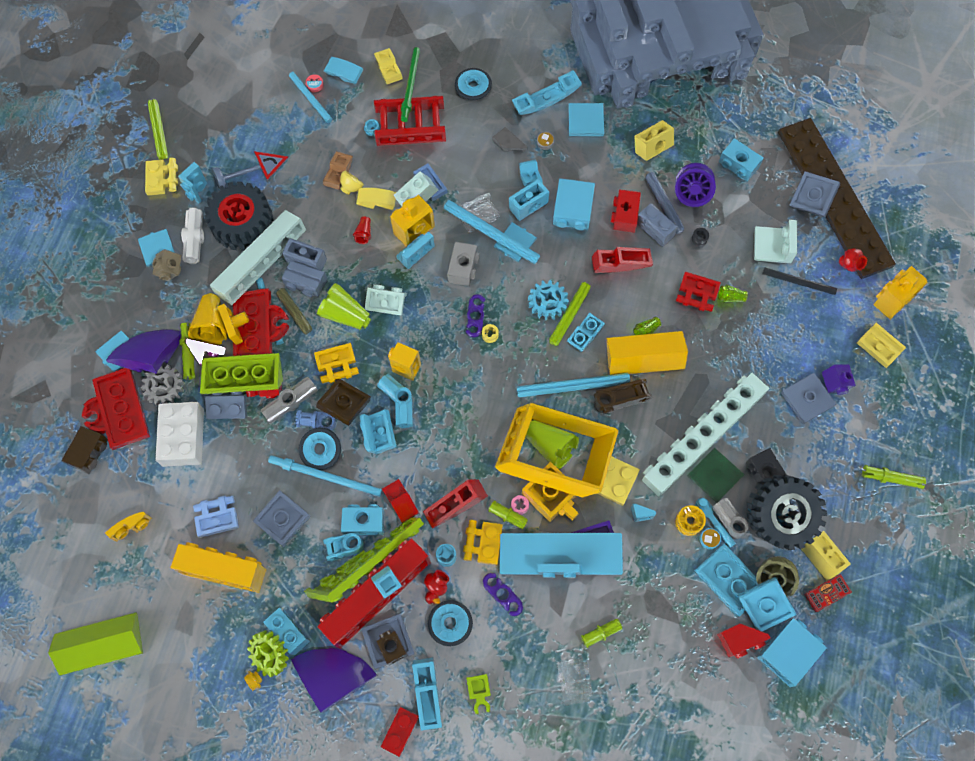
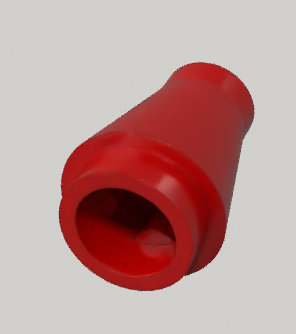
M361 217L353 233L355 242L359 244H367L371 239V219L369 217Z

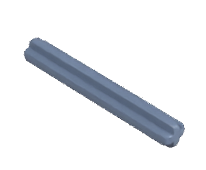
M650 172L646 174L645 179L665 216L678 227L676 234L682 233L685 227L655 173Z

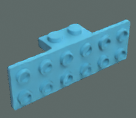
M501 533L500 574L543 575V578H555V575H564V578H576V575H622V534Z

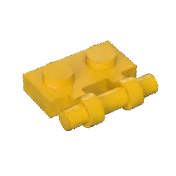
M351 343L314 352L319 372H327V375L320 376L322 384L327 382L331 384L336 382L335 380H338V378L349 379L353 375L359 374L357 367H349V364L356 363ZM343 366L344 370L333 373V368Z
M469 520L465 531L467 538L466 545L463 546V560L471 561L472 554L478 555L477 563L498 566L500 534L502 533L503 524L483 522L482 529H476L477 521ZM475 536L481 537L479 547H474Z

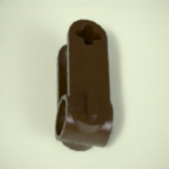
M639 379L607 389L596 390V393H594V407L604 415L618 409L649 401L653 397L647 389V380ZM600 399H607L609 404H603Z

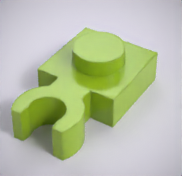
M487 674L467 677L470 700L476 699L474 705L475 714H479L478 707L480 705H485L487 713L490 712V705L485 701V697L491 696Z

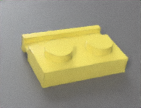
M875 323L857 342L860 347L885 368L906 349L903 344L878 323Z

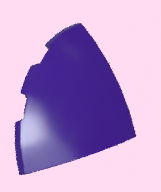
M162 329L136 335L119 345L106 361L140 373L142 370L157 374L163 362L168 363L180 344L181 331Z
M313 649L291 659L300 679L320 713L326 712L378 676L360 657H356L341 649Z

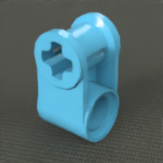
M355 533L323 540L327 547V561H335L359 554L364 549L363 540ZM357 539L358 545L355 548H350V542Z

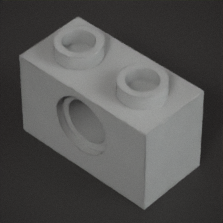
M455 242L447 273L449 283L470 286L471 280H474L476 275L474 265L475 263L478 264L480 253H477V245ZM468 263L466 266H461L460 264Z

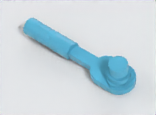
M699 498L695 506L704 512L705 517L711 521L728 547H733L736 543L713 515L712 505L707 499Z

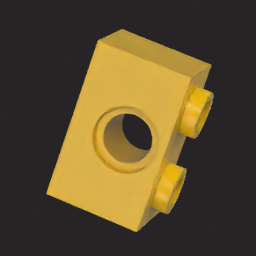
M397 342L395 348H391L388 358L392 371L413 381L421 367L419 351Z

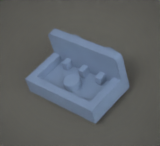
M246 392L206 395L207 419L246 418Z

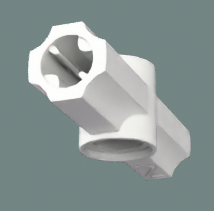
M196 208L186 210L185 228H182L181 232L183 242L182 260L189 264L200 262L201 244L204 242V232L202 229L203 212Z

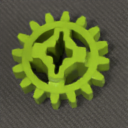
M264 630L253 635L252 639L249 640L251 646L247 647V650L251 652L248 656L253 661L251 665H256L257 672L262 671L264 677L266 675L273 677L283 672V669L288 666L286 661L289 660V657L285 655L288 649L283 647L285 642H280L279 635L274 636L273 631L267 633Z

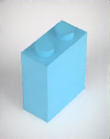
M559 178L553 225L560 228L571 227L577 230H588L595 183Z
M794 618L784 624L757 656L762 663L789 687L796 686L827 649L819 636L811 634L802 621L799 619L795 620Z

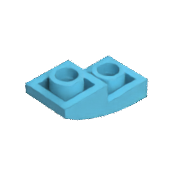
M331 56L324 72L327 75L340 77L344 82L356 84L364 69L346 60Z
M589 312L581 325L577 326L568 338L567 342L583 352L601 331L605 323Z

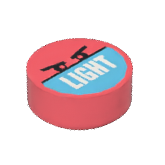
M310 75L306 79V86L310 92L316 93L323 89V80L319 75Z

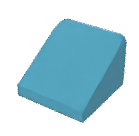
M632 504L631 506L634 522L651 520L656 515V511L638 504Z
M386 566L371 577L384 599L402 587L389 566Z

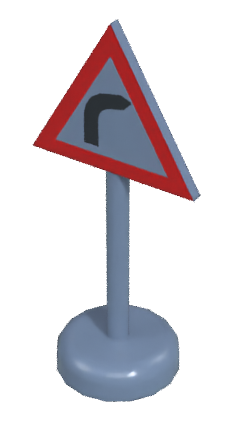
M254 151L259 165L225 176L216 167L212 168V173L217 187L223 185L224 188H227L225 180L262 169L268 181L289 157Z

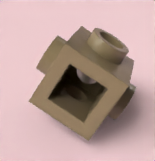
M166 249L157 253L152 263L153 275L165 281L178 276L181 272L180 262L182 255Z

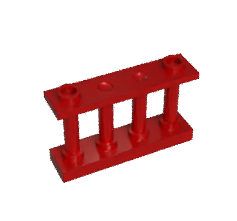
M443 96L416 97L411 99V111H415V128H405V122L401 121V105L404 98L374 100L375 112L380 113L381 129L375 130L377 146L446 142L445 126H440L439 109H444ZM422 110H432V127L422 126ZM388 112L398 113V129H388Z

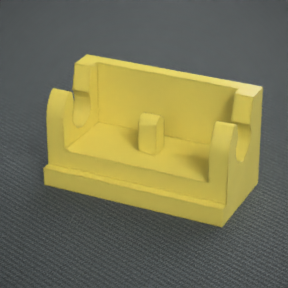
M822 531L819 537L815 536L813 538L814 542L811 545L806 543L804 544L805 548L801 549L826 581L851 565L825 531Z

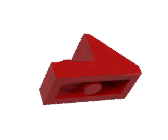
M399 479L382 488L401 523L419 514L409 493L405 490Z

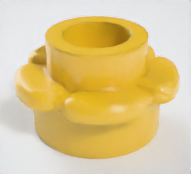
M249 670L248 674L244 676V680L252 691L256 688H261L260 683L263 681L256 671L252 673Z

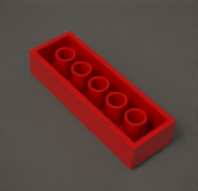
M412 538L409 541L404 540L398 546L399 550L394 555H388L382 561L383 565L378 570L376 568L367 575L368 579L363 584H357L351 590L352 594L347 599H341L335 605L336 609L331 614L327 613L320 619V624L317 627L334 646L341 649L431 564L429 556ZM386 566H389L402 587L384 599L371 577Z

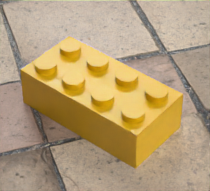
M186 542V545L178 544L170 567L171 569L182 575L260 593L267 569L261 566L262 563L258 562L257 559L247 556L243 559L231 552H225V555H223L217 549L206 547L204 550L198 547L199 545Z

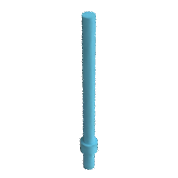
M272 455L269 457V463L281 466L284 470L298 471L375 496H381L382 489L298 464L289 458L282 459Z

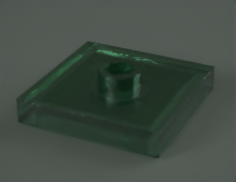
M714 448L687 476L718 503L745 474Z

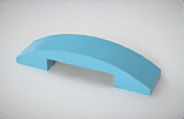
M573 70L558 77V82L531 95L527 92L512 99V102L520 115L537 112L563 100L577 90L582 83Z

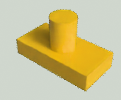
M225 304L217 306L229 338L236 345L243 342L237 327L249 322L246 313L242 312L233 316L231 310Z

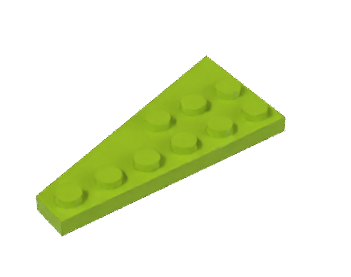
M409 518L390 532L389 538L385 537L373 543L375 545L373 549L367 552L361 551L338 567L335 575L325 576L319 580L321 583L312 590L310 587L304 591L308 598L327 602L338 601L343 596L342 593L356 586L363 575H368L375 569L374 566L382 562L394 549L397 550L404 540L416 535L424 523L420 518Z

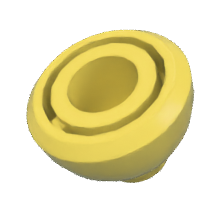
M347 171L342 172L340 177L342 187L340 190L349 195L351 192H357L359 188L364 186L363 182Z

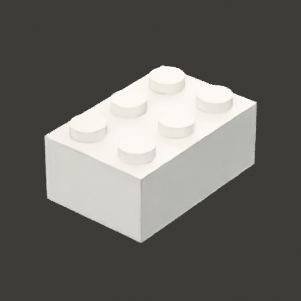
M198 402L159 404L155 461L161 466L202 465L204 408Z

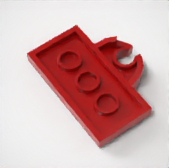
M269 288L246 291L233 304V316L245 312L249 319L248 323L237 327L243 342L237 345L233 342V356L272 354V342L284 337L289 329L287 323H283L280 326H276V323L280 319L289 320V317L280 306L271 305V291Z
M123 368L92 379L96 397L89 399L83 404L82 417L87 419L91 415L97 414V419L94 422L86 421L83 424L88 429L97 433H106L112 450L149 438L150 433L132 370Z

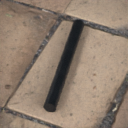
M764 267L762 272L763 275L836 295L837 292L835 287Z

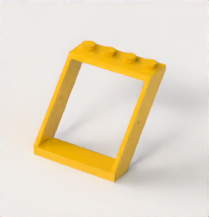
M529 403L516 409L495 468L502 473L582 498L597 494L603 488L618 430L614 427ZM532 419L594 438L582 481L517 461Z

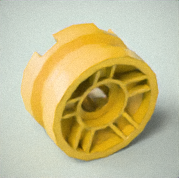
M693 505L683 507L675 519L676 528L686 536L698 534L706 523L704 512L699 507ZM693 518V524H689L687 519Z

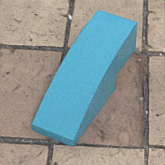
M434 657L413 660L412 667L420 729L423 731L442 728Z

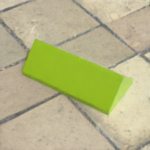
M279 353L202 359L200 394L279 389L283 382Z
M137 612L54 634L48 654L58 674L62 676L143 654Z

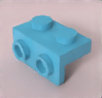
M384 409L369 416L365 414L360 415V428L363 431V443L367 452L379 454L397 447L389 410Z

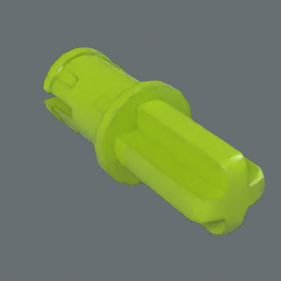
M495 500L488 512L504 519L503 522L508 521L520 529H523L528 522L527 518L512 511L511 507L509 509Z
M614 619L602 626L598 625L596 629L581 635V638L586 648L601 640L606 641L607 637L621 631L622 625L618 619Z

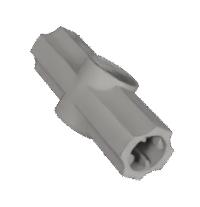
M307 376L292 388L283 390L278 398L260 411L268 422L272 424L287 412L296 410L301 402L317 392L318 389ZM287 398H293L292 402L285 403Z

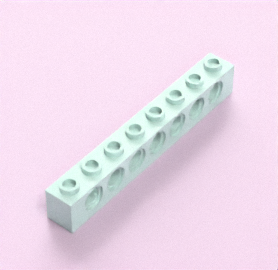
M753 373L748 377L744 375L736 383L738 386L735 389L730 388L724 394L725 399L722 402L718 400L710 408L712 411L708 415L704 413L697 420L699 424L695 428L693 426L689 427L684 433L685 437L682 440L677 439L670 446L672 450L668 454L663 452L657 459L658 463L654 467L650 465L643 472L645 476L642 481L658 497L766 394L769 387ZM740 392H745L748 398L742 397ZM727 404L733 405L735 410L728 409ZM713 417H719L722 423L715 422ZM700 430H706L709 436H703ZM687 443H693L696 449L688 448ZM674 455L680 456L681 459H682V462H680V463L676 462V461L673 459V456H674ZM659 469H666L669 475L663 476Z

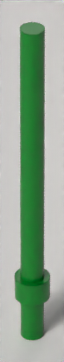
M418 47L413 49L405 98L401 105L402 122L408 121V116L412 109L411 99L420 53Z

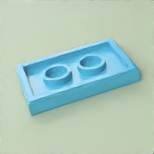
M724 543L694 571L738 618L746 611L738 595L757 586L758 583L756 576Z

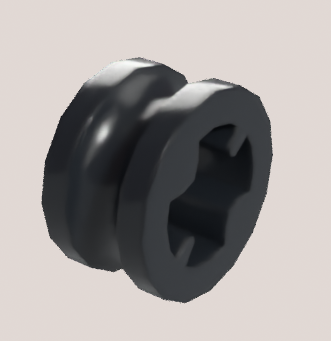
M697 228L693 232L692 242L696 246H704L709 239V232L705 228ZM700 234L703 235V238L701 240L698 239V236Z

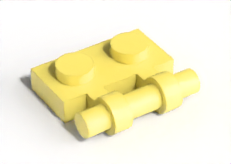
M169 158V164L165 165L164 160L146 161L145 192L147 195L165 194L166 187H169L170 192L176 191V186H178V178H176L178 165L175 158ZM165 174H169L167 179H165Z

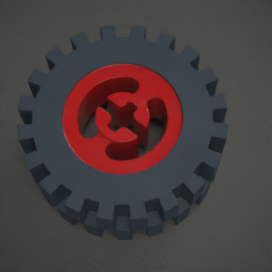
M237 181V185L234 186L233 182L227 183V188H224L223 185L218 187L220 192L214 191L211 194L213 199H207L208 207L204 208L206 214L204 217L213 236L219 243H222L226 248L230 246L232 250L237 251V247H240L241 251H244L246 246L251 245L272 224L274 217L266 196L257 186L253 188L252 184L248 182L244 186L242 181Z

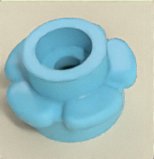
M374 119L366 121L364 131L369 136L375 135V130L381 129V125Z

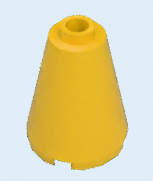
M208 293L201 297L188 330L190 339L214 345H221L224 339L226 341L227 331L217 307L221 305V300L217 295Z

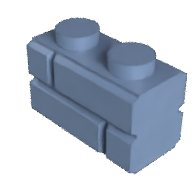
M652 203L638 215L637 225L650 237L657 240L660 246H665L675 236L678 227Z
M292 238L288 240L282 253L287 263L292 260L322 271L327 260L323 249L315 248Z
M291 260L282 276V280L288 290L302 291L307 297H319L327 282V277L323 271Z

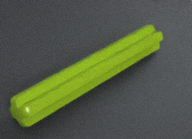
M156 99L149 100L148 108L157 156L159 160H164L168 158L159 105Z
M586 282L581 283L549 339L550 344L554 346L559 345L591 287L590 284Z

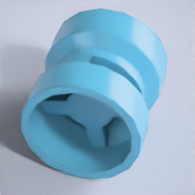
M442 544L436 550V558L441 566L450 567L456 562L457 554L455 548L450 544Z

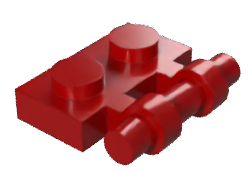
M685 272L679 291L686 292L685 296L678 294L676 302L683 303L682 305L686 307L690 305L699 308L698 310L703 312L704 310L712 312L714 305L707 303L708 299L716 300L721 282ZM691 295L702 297V300L692 299Z

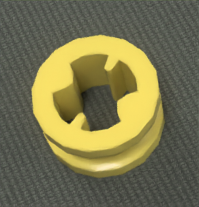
M492 324L484 326L482 329L483 340L487 343L496 342L499 337L498 328ZM489 330L493 331L491 337H488V334H485L489 333Z

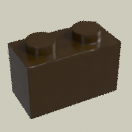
M80 426L61 461L70 467L90 474L91 470L96 467L100 454L106 449L108 439L100 433Z

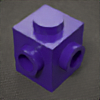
M835 364L822 371L828 393L844 395L849 393V389L856 386L849 364Z

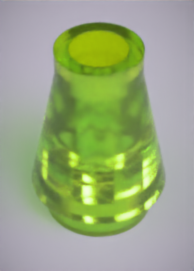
M727 284L721 286L718 292V299L723 303L746 302L748 298L747 291Z
M655 316L638 323L633 328L634 335L653 334L661 326V321Z

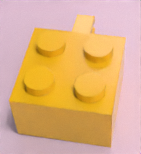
M419 195L407 199L403 202V207L396 209L390 216L394 235L406 247L419 235H425L435 227L433 210Z
M912 266L906 271L902 269L876 295L878 300L873 305L891 320L928 283L927 279Z
M549 462L543 468L545 470L564 475L551 462ZM531 481L522 489V496L526 497L549 522L558 514L560 516L565 514L572 521L579 514L572 507L574 505L572 500L576 495Z

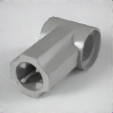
M728 498L722 499L712 507L733 539H740L748 530L747 520L738 514ZM733 525H739L742 528V531H736L733 528Z

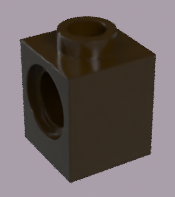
M388 630L379 635L380 639L376 642L387 665L390 666L408 656L396 631L391 632V630ZM389 641H395L397 644L393 652H387L386 644Z

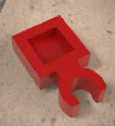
M282 384L279 389L246 391L247 397L260 395V397L268 399L275 398L281 393Z

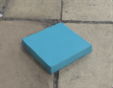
M569 103V136H604L603 103Z
M776 577L738 595L754 626L759 631H764L797 615Z

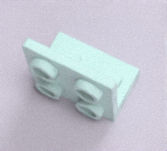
M789 220L786 227L784 226L783 228L756 226L754 229V260L792 263L797 254V220Z

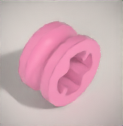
M522 495L514 497L511 502L512 511L520 515L525 514L529 508L528 499ZM518 501L520 503V501H523L525 508L516 509L517 505L515 502Z

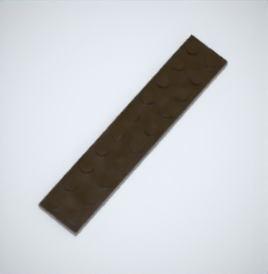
M812 118L780 128L778 134L802 176L804 172H808L840 182L826 219L844 251L859 249L862 251L863 256L867 258L865 268L856 271L860 279L893 268L896 265L895 261Z

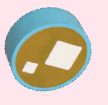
M705 529L700 535V543L706 549H715L721 542V535L716 529Z

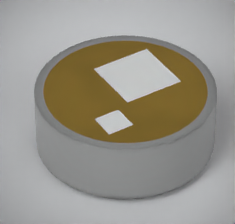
M541 132L537 136V146L540 149L549 150L553 147V134Z

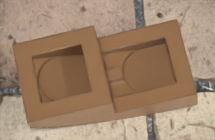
M336 151L329 163L330 169L323 179V185L340 190L342 187L340 183L341 174L343 171L349 172L353 156Z

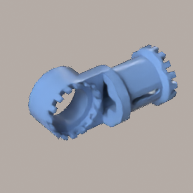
M298 410L296 413V418H298L295 419L296 427H322L331 431L336 427L335 418L325 412L314 411L313 413H307ZM325 418L332 419V424L328 427L322 425V421Z

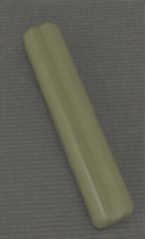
M285 288L277 290L278 298L304 334L311 332V325Z

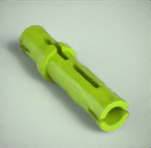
M187 323L180 324L181 339L179 343L182 346L183 379L187 380V377L188 380L196 378L194 356L185 343L186 338L190 339L188 330L191 323H188V326Z
M868 465L863 467L866 471L862 470L863 478L879 480L881 483L890 482L920 489L925 488V485H922V483L926 484V477L891 471L886 467L876 468Z

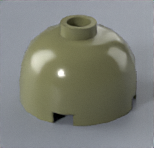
M769 557L758 568L756 577L758 585L776 577L786 596L794 595L798 589L800 579L798 569L786 557Z

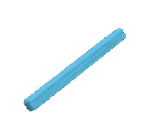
M451 200L445 203L444 210L531 263L536 264L540 258L538 253Z
M629 373L518 386L517 395L518 397L617 386L630 382Z

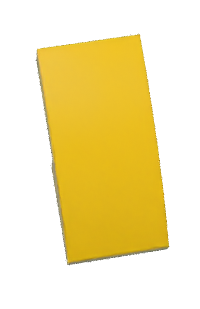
M145 512L133 514L116 523L105 534L110 539L118 542L128 535L130 529L137 533L145 529L152 518Z

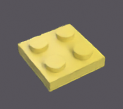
M611 457L602 491L597 494L624 506L640 469Z

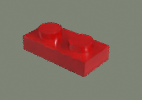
M400 707L382 742L381 748L400 757L419 716Z

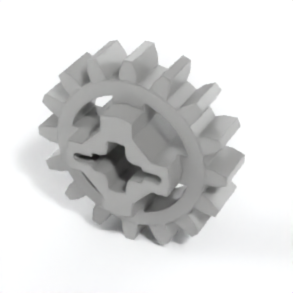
M166 365L165 369L161 366L157 374L146 372L147 379L141 380L145 384L141 386V389L144 391L143 396L150 403L154 402L156 406H159L160 403L167 404L168 401L174 403L173 398H180L178 393L184 392V389L180 387L185 384L182 380L183 376L178 373L176 368L171 369L169 365Z

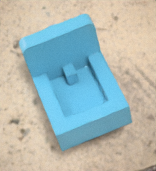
M536 160L519 163L520 177L524 187L538 179L543 184Z

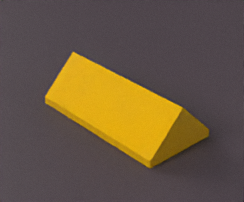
M683 331L606 338L609 375L686 368L688 349Z

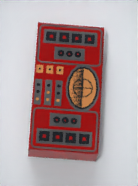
M841 574L804 595L816 613L852 593Z

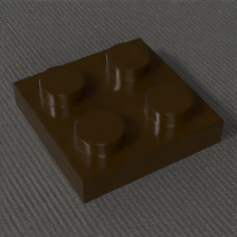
M338 378L316 403V408L349 426L370 402L371 396Z

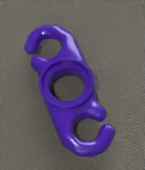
M479 294L473 295L469 299L467 312L468 323L466 327L468 329L472 326L477 327L476 333L466 330V334L473 338L478 337L483 329V309L485 305L484 303L480 305L474 304L475 299L485 302V298ZM473 312H479L481 317L478 320H473L470 315Z
M486 574L483 578V586L497 603L503 605L506 611L510 610L511 603H516L518 609L510 611L509 614L510 616L520 615L523 611L522 601L509 586L502 583L500 578L496 579L494 586L488 585V579L496 578V574ZM506 589L509 592L508 598L500 600L497 597L498 590Z

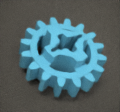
M543 280L541 286L536 283L535 289H531V295H528V301H530L529 308H533L532 314L538 313V318L543 315L545 320L548 319V316L555 320L556 314L561 317L562 311H566V305H568L569 301L566 299L568 298V292H564L565 287L559 288V282L553 285L551 280H549L548 284H545Z

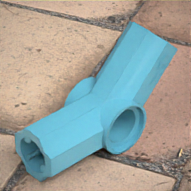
M384 375L377 384V387L395 402L396 427H413V399L411 391L403 387L391 375ZM401 396H408L406 401L399 400Z

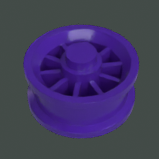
M690 163L679 170L675 178V193L681 203L690 207H699L707 204L713 198L716 190L715 175L707 165Z

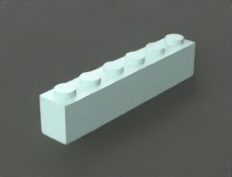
M285 210L210 284L214 293L232 306L282 255L290 238L297 240L306 231L301 218Z

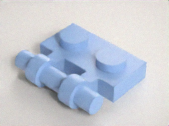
M225 495L219 496L218 499L211 501L203 500L199 504L193 505L195 513L202 511V515L194 517L199 538L239 528L236 509L234 507L227 509L228 504L235 503L233 495L228 497ZM220 508V511L210 513V509Z

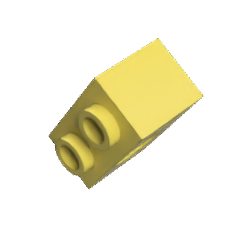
M663 120L635 135V153L646 161L674 145V128Z

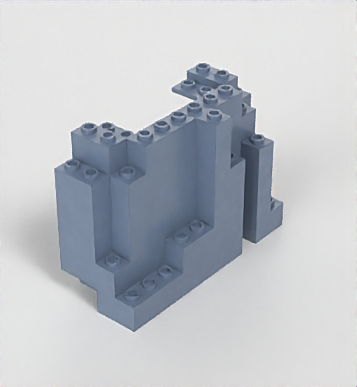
M570 0L572 5L570 31L593 94L595 96L611 92L616 108L629 107L633 105L634 98L646 96L650 81L664 79L668 76L680 75L709 66H714L711 75L712 79L724 78L726 76H729L730 81L744 79L748 75L764 36L749 0Z

